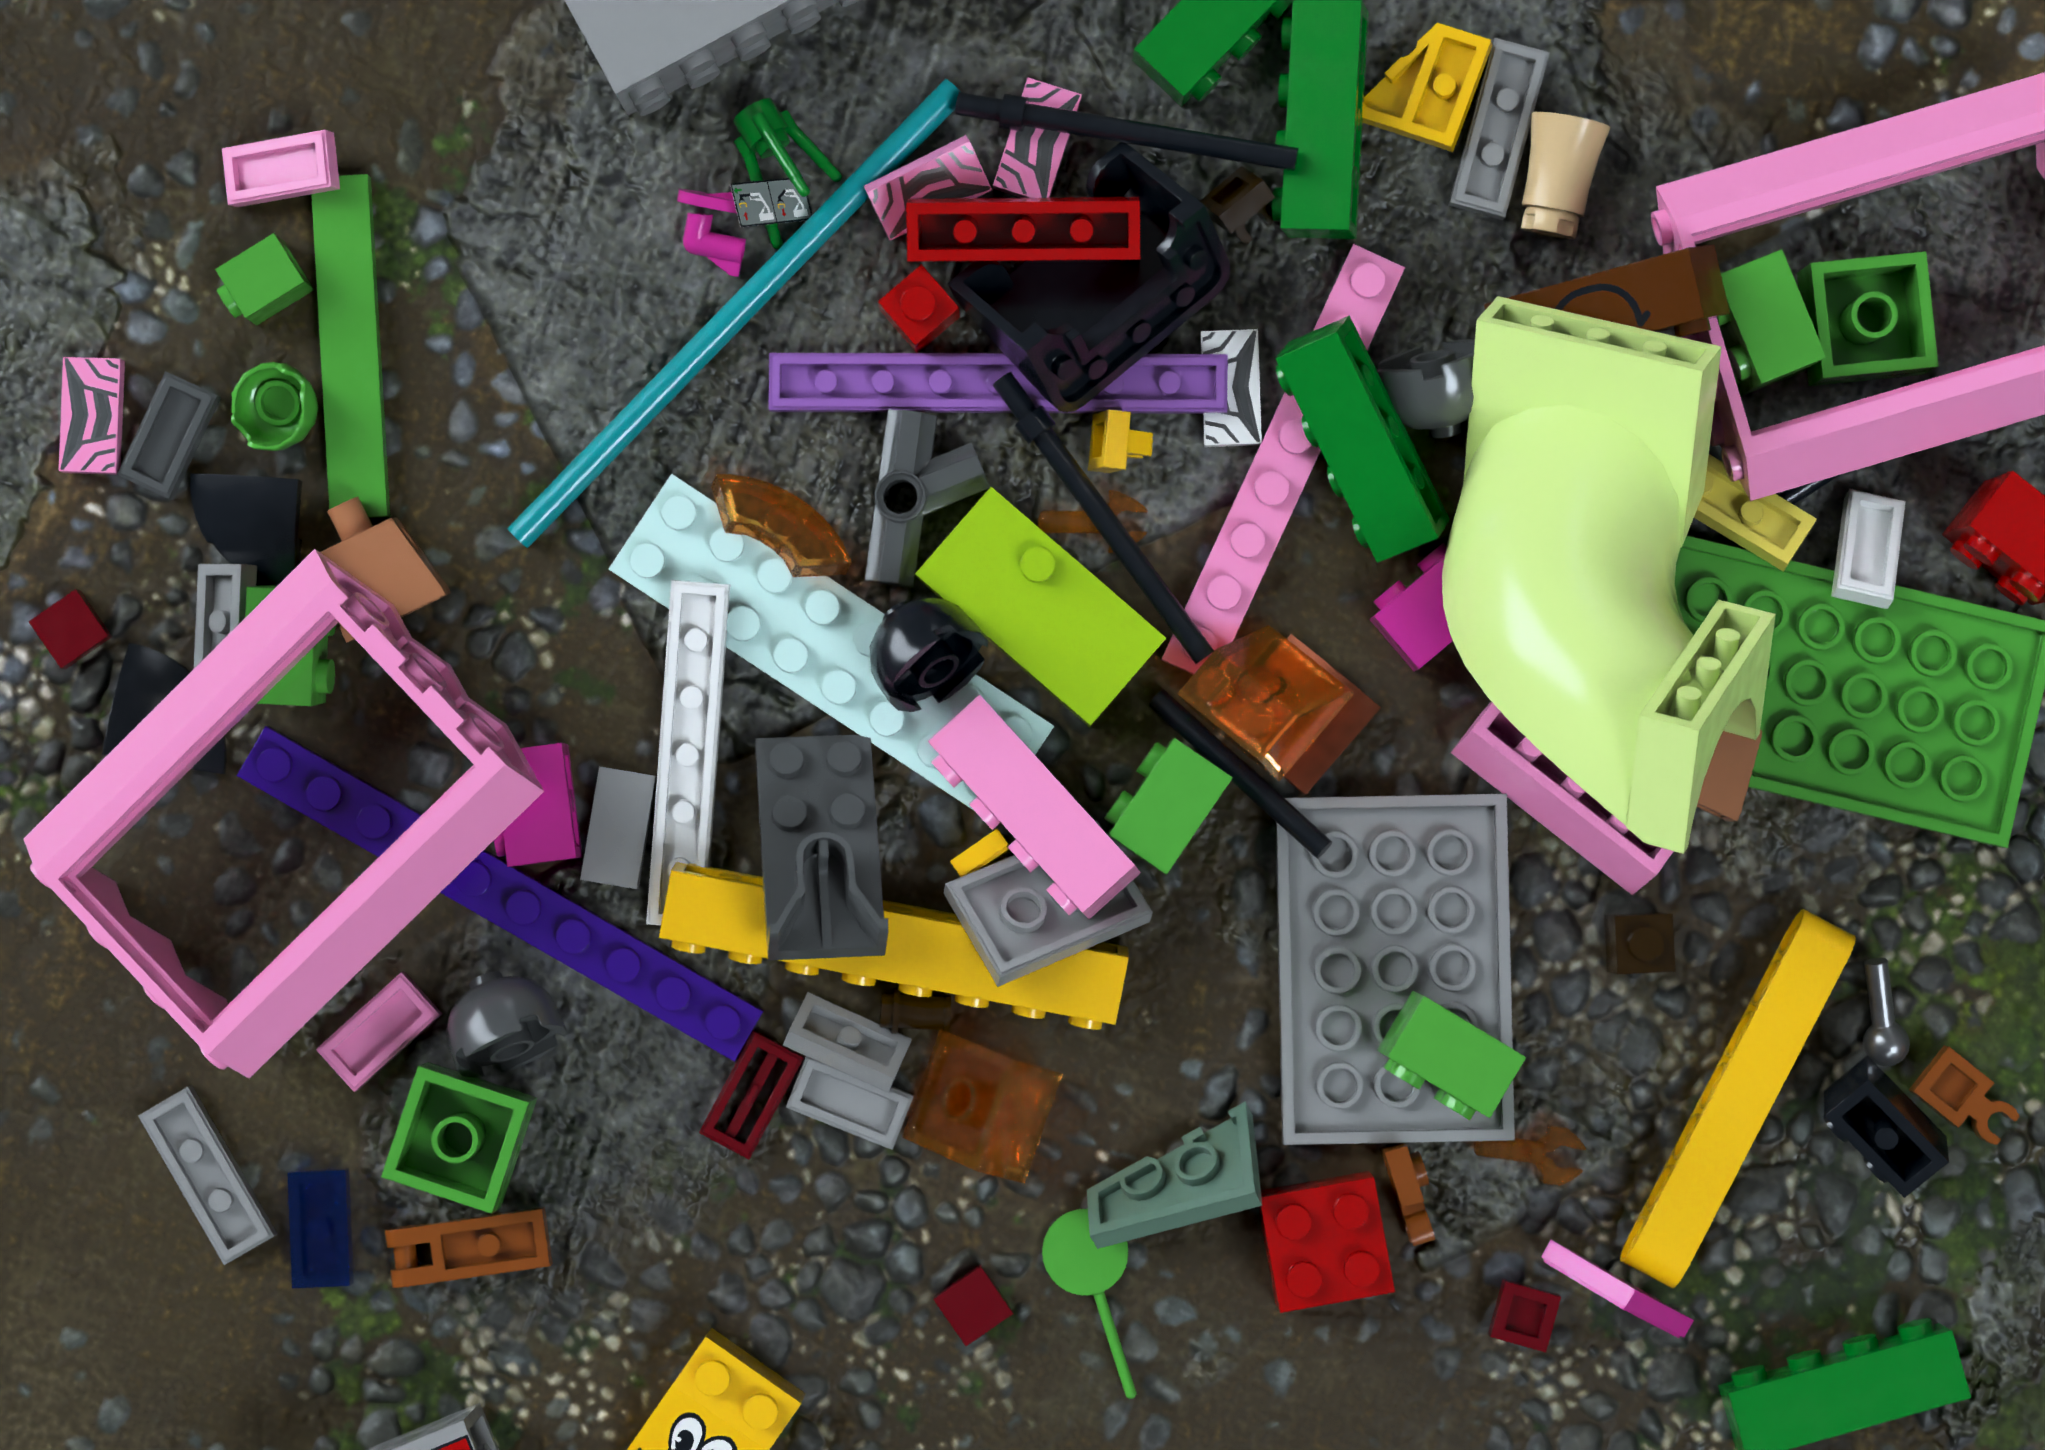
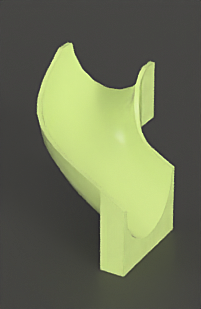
M1497 296L1476 320L1471 382L1474 399L1468 419L1464 481L1447 541L1442 572L1443 608L1450 636L1465 667L1486 696L1540 752L1621 821L1643 843L1684 854L1689 845L1693 819L1702 785L1722 732L1725 731L1754 740L1760 734L1776 616L1774 613L1718 600L1693 635L1684 623L1677 601L1675 589L1676 562L1705 489L1722 346Z

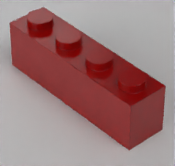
M1139 197L909 199L906 203L907 262L1140 260Z

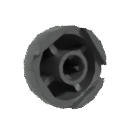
M1474 339L1442 342V350L1423 353L1424 346L1392 355L1377 364V372L1395 411L1404 425L1412 429H1429L1431 438L1450 437L1460 434L1465 430L1463 422L1469 419L1474 399L1471 385Z
M499 971L482 974L469 983L470 990L465 992L456 1001L449 1014L446 1030L449 1050L457 1071L461 1076L472 1078L485 1077L481 1066L498 1063L501 1073L533 1062L558 1046L555 1037L556 1033L564 1037L567 1034L560 1011L552 997L536 981L524 977H503Z

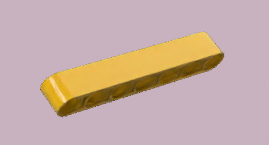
M1805 909L1800 910L1795 916L1629 1233L1620 1255V1262L1670 1288H1675L1679 1284L1844 969L1855 945V935Z

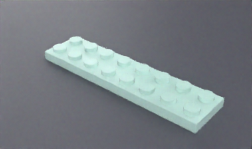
M673 474L670 475L609 567L610 571L668 609L670 605L671 580L731 584L727 619L726 647L860 736L871 738L872 744L972 810L973 808L969 804L977 797L976 794L963 780L954 788L931 763L939 753L928 741L979 694L1034 755L1037 754L1054 728V725L978 675H975L967 685L953 696L940 703L932 695L924 700L917 701L922 710L915 712L898 711L887 700L871 673L869 647L885 614Z

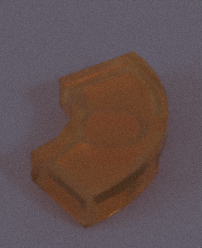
M716 474L711 488L725 533L747 535L764 543L785 561L793 577L847 574L852 565L848 551L832 526L813 507L789 491L774 484L747 476Z

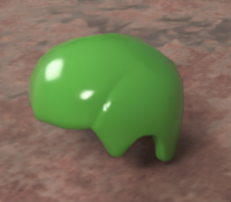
M278 362L261 363L244 372L232 391L231 423L247 439V445L253 449L285 450L303 441L316 423L318 413L316 393L304 375L289 364Z

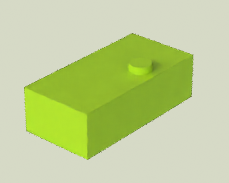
M992 487L985 492L915 573L916 578L940 599L958 605L976 623L987 640L1089 728L1166 640L1163 634Z

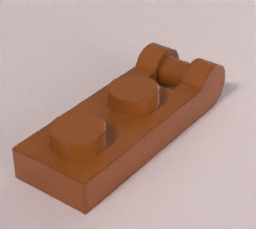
M545 1207L420 1225L400 1226L385 1230L387 1248H393L395 1269L390 1270L392 1288L549 1267L553 1264ZM430 1243L432 1264L418 1265L416 1244Z

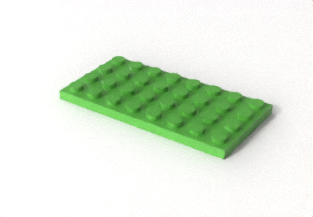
M1686 536L1676 562L1675 589L1684 623L1693 635L1718 600L1776 614L1760 727L1762 738L1748 788L1987 845L2008 848L2045 688V620L1895 585L1894 600L1888 609L1831 597L1834 570L1791 560L1783 572L1746 549Z

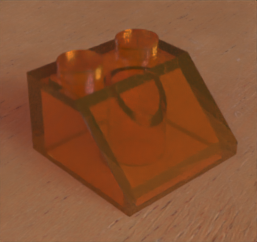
M1267 625L1216 649L1178 692V695L1201 719L1279 782L1351 699L1354 693L1270 625Z
M939 1030L902 1138L977 1172L1025 1184L1063 1074L1017 1055L951 1032Z

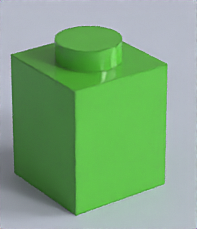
M275 233L215 269L224 285L217 288V292L234 318L243 314L247 320L256 326L315 290L286 242Z

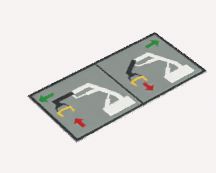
M789 178L730 184L740 227L805 221L812 216L808 196L802 197Z

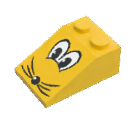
M711 1328L627 1450H770L802 1404L806 1393Z

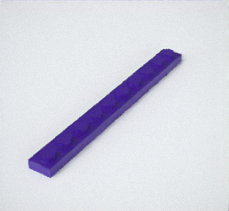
M270 726L264 727L236 775L377 857H380L422 815L420 812ZM483 850L440 892L734 1062L737 1060L764 1013L763 1009L514 866L507 867V862L486 850Z

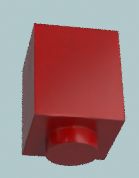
M922 264L878 301L881 313L916 353L923 350L960 318V310L957 304Z

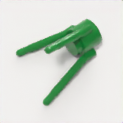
M765 98L749 105L733 119V124L741 135L734 141V144L744 159L751 182L763 181L755 153L758 152L761 159L774 155L798 193L802 197L809 195V187L785 149L790 143L787 135L795 141L832 181H841L842 174L797 126L788 110L783 112L778 110L772 98ZM778 224L765 225L772 247L777 250L780 249L783 242Z

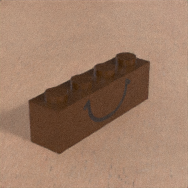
M1714 245L1681 249L1507 297L1517 301L1655 332L1674 329L1675 336L1686 337L1710 331L1709 319L1730 314ZM1492 302L1484 304L1485 310Z

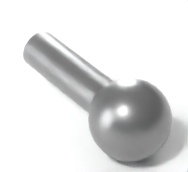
M1873 958L1864 962L1872 1025L1864 1034L1863 1049L1865 1054L1876 1064L1893 1066L1906 1057L1910 1041L1905 1029L1895 1022L1888 960L1885 958Z

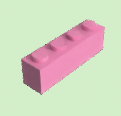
M980 694L928 741L939 753L931 763L954 788L962 780L977 796L969 805L992 830L1000 823L1004 825L1015 838L1008 846L1009 850L1030 873L1039 865L1054 881L1046 889L1047 892L1069 916L1076 909H1079L1088 919H1091L1141 873Z
M1492 702L1480 713L1451 751V754L1502 794H1507V798L1631 895L1635 894L1652 880L1674 852L1643 843L1621 821L1540 752L1510 723Z

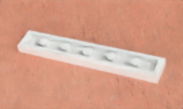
M671 580L646 924L661 925L670 873L676 862L710 867L731 584Z

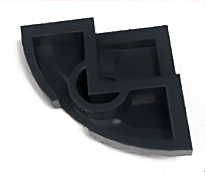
M191 474L192 505L196 520L207 543H213L230 564L256 565V586H278L300 564L302 540L298 539L302 481L299 479L261 476Z
M129 643L114 693L102 755L107 756L190 671L162 652L146 646ZM225 735L191 769L225 774L227 763Z

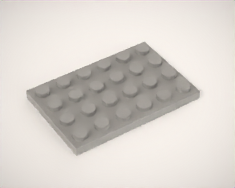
M1507 794L1285 798L1332 841V844L1317 859L1275 821L1282 1144L1514 1141L1513 1081L1491 1118L1476 1111L1471 1120H1468L1434 1099L1439 1088L1425 1080L1419 1090L1384 1069L1389 1058L1377 1051L1412 991L1426 996L1513 1049Z

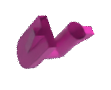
M687 189L678 190V202L737 214L732 192L705 193ZM687 213L683 236L685 250L693 255L707 257L730 276L739 277L746 239L710 232L713 214Z

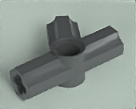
M888 409L878 484L874 492L875 507L865 581L914 588L924 516L986 492L990 488L972 443L932 458L938 419L936 415L903 409ZM907 484L916 490L918 499L911 511L897 514L886 507L885 496L892 486Z

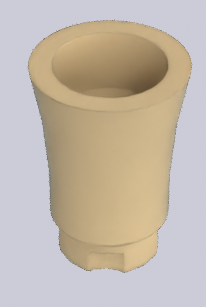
M1551 112L1531 113V147L1527 181L1522 200V206L1526 208L1521 223L1522 230L1556 238H1576L1579 218L1584 217L1597 162L1611 128L1609 125L1566 114Z

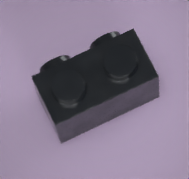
M1868 1055L1824 1090L1823 1118L1830 1130L1843 1142L1849 1141L1863 1155V1159L1871 1172L1883 1183L1889 1182L1904 1198L1949 1163L1947 1136Z

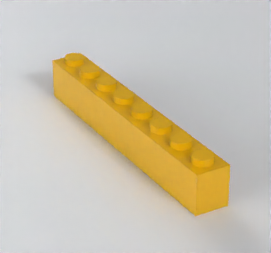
M676 862L670 873L659 938L672 940L671 947L679 951L702 954L705 953L706 947L729 951L728 958L733 961L745 964H761L762 959L767 958L763 877L713 867H700L692 863ZM883 900L884 918H888V938L884 956L778 960L785 962L784 968L798 974L818 975L819 969L842 973L841 979L855 985L874 986L877 979L898 983V990L908 995L931 997L933 990L955 994V1001L957 1003L970 1007L987 1008L989 1001L1012 1005L1011 1012L1023 1017L1043 1019L1046 1012L1069 1016L1068 1023L1071 1025L1099 1030L1102 1028L1103 1023L1116 1025L1129 953L1126 946L1102 942L997 987L956 914Z

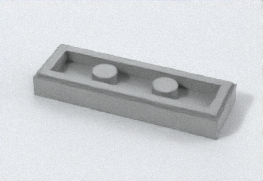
M1494 38L1448 206L1504 220L1529 132L1531 113L1534 112L1550 52Z
M193 1086L186 1087L138 1115L224 1265L278 1234Z

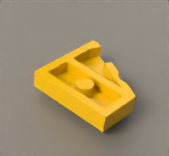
M1437 22L1417 41L1416 48L1409 55L1400 57L1384 73L1385 78L1364 97L1362 107L1363 123L1453 152L1493 46L1491 39Z

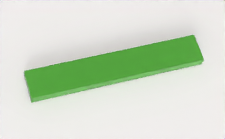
M368 174L339 176V190L311 194L329 510L352 498L359 497L369 519L390 518L371 177Z

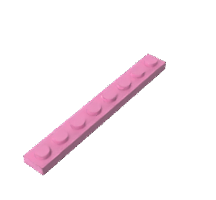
M1353 244L1313 331L1350 315L1366 350H1368L1405 267ZM1285 392L1184 609L1214 649V652L1195 664L1173 634L1161 658L1162 661L1212 684L1219 673L1321 452L1319 446L1314 447L1311 445L1302 427L1303 414L1294 395L1288 396Z

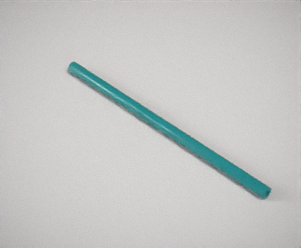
M945 78L507 528L508 531L528 548L869 198L863 186L897 170L955 110L957 97L961 91Z

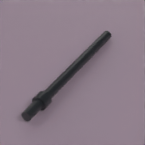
M959 92L955 108L956 115L999 122V128L1023 132L1026 126L1291 171L1296 169L1299 148L1029 104L1028 97L1004 94L1003 99Z
M1012 372L998 379L993 384V387L1019 421L1015 425L1028 445L1033 442L1036 444L1194 663H1199L1213 653L1214 649L1052 429L1056 423L1043 405L1038 408Z

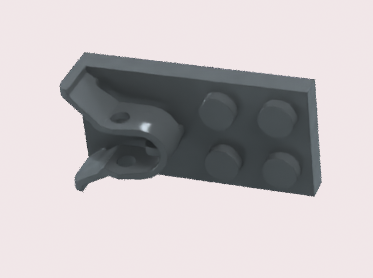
M860 735L755 738L768 961L884 956L888 938V918H884L871 738Z

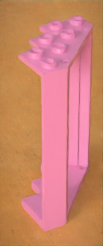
M2045 72L1656 186L1658 210L1651 212V223L1656 240L1663 247V254L1695 247L1696 244L2032 145H2036V168L2045 180ZM1717 317L1709 319L1710 331L1682 337L1722 346L1710 444L1711 446H1721L1722 460L1728 478L1731 482L1740 481L1750 501L2045 415L2044 345L1751 431Z
M314 549L23 840L32 860L30 869L34 876L42 884L55 892L86 925L93 939L101 946L107 948L143 986L147 996L156 1005L165 1009L200 1046V1050L206 1059L219 1069L224 1070L229 1067L250 1078L523 813L544 790L508 725L470 699L451 665L411 637L395 606ZM339 622L474 765L228 1004L226 998L185 975L172 941L131 917L116 881L92 868V866Z

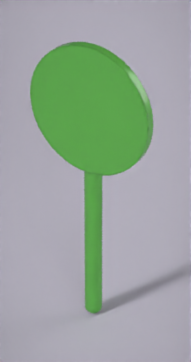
M1077 1209L1067 1212L1059 1217L1046 1233L1042 1248L1044 1266L1051 1279L1060 1288L1076 1295L1094 1296L1127 1398L1133 1399L1137 1392L1104 1293L1105 1290L1112 1287L1120 1279L1126 1268L1128 1243L1125 1241L1097 1249L1089 1233L1088 1209Z

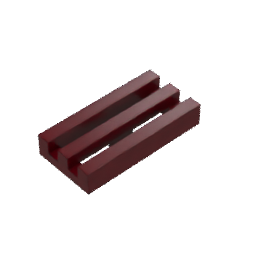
M754 1030L699 1133L750 1160L805 1057ZM759 1047L768 1053L724 1133L715 1127ZM779 1058L788 1064L748 1139L743 1143L736 1139V1136Z

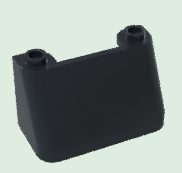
M1120 142L1094 163L1088 175L1086 188L1089 197L1140 198V260L1025 261L1010 274L997 261H976L947 283L961 307L1039 393L1056 409L1066 413L1076 411L1087 404L1215 298L1229 279L1230 262L1205 205L1127 143Z

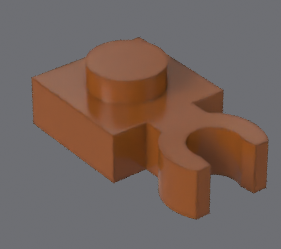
M1944 1045L1909 1088L1912 1094L1954 1127L1959 1128L1965 1119L1969 1117L1976 1136L1994 1145H1998L2001 1139L1989 1130V1117L1996 1112H2000L2004 1117L2015 1122L2020 1117L2017 1110L2009 1103L1987 1099L1985 1094L1994 1082L1949 1046Z
M1394 1143L1381 1147L1382 1158L1396 1203L1399 1205L1409 1242L1416 1246L1435 1240L1420 1187L1429 1185V1179L1419 1151L1409 1154L1408 1147L1404 1143Z

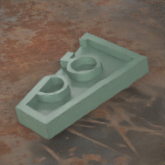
M1246 1101L1228 1111L1230 1119L1203 1133L1201 1127H1198L1182 1136L1184 1144L1158 1159L1146 1156L1087 1189L1089 1233L1097 1249L1262 1206L1253 1114Z

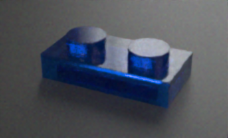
M349 1168L295 1170L288 1172L292 1289L352 1285L354 1283Z

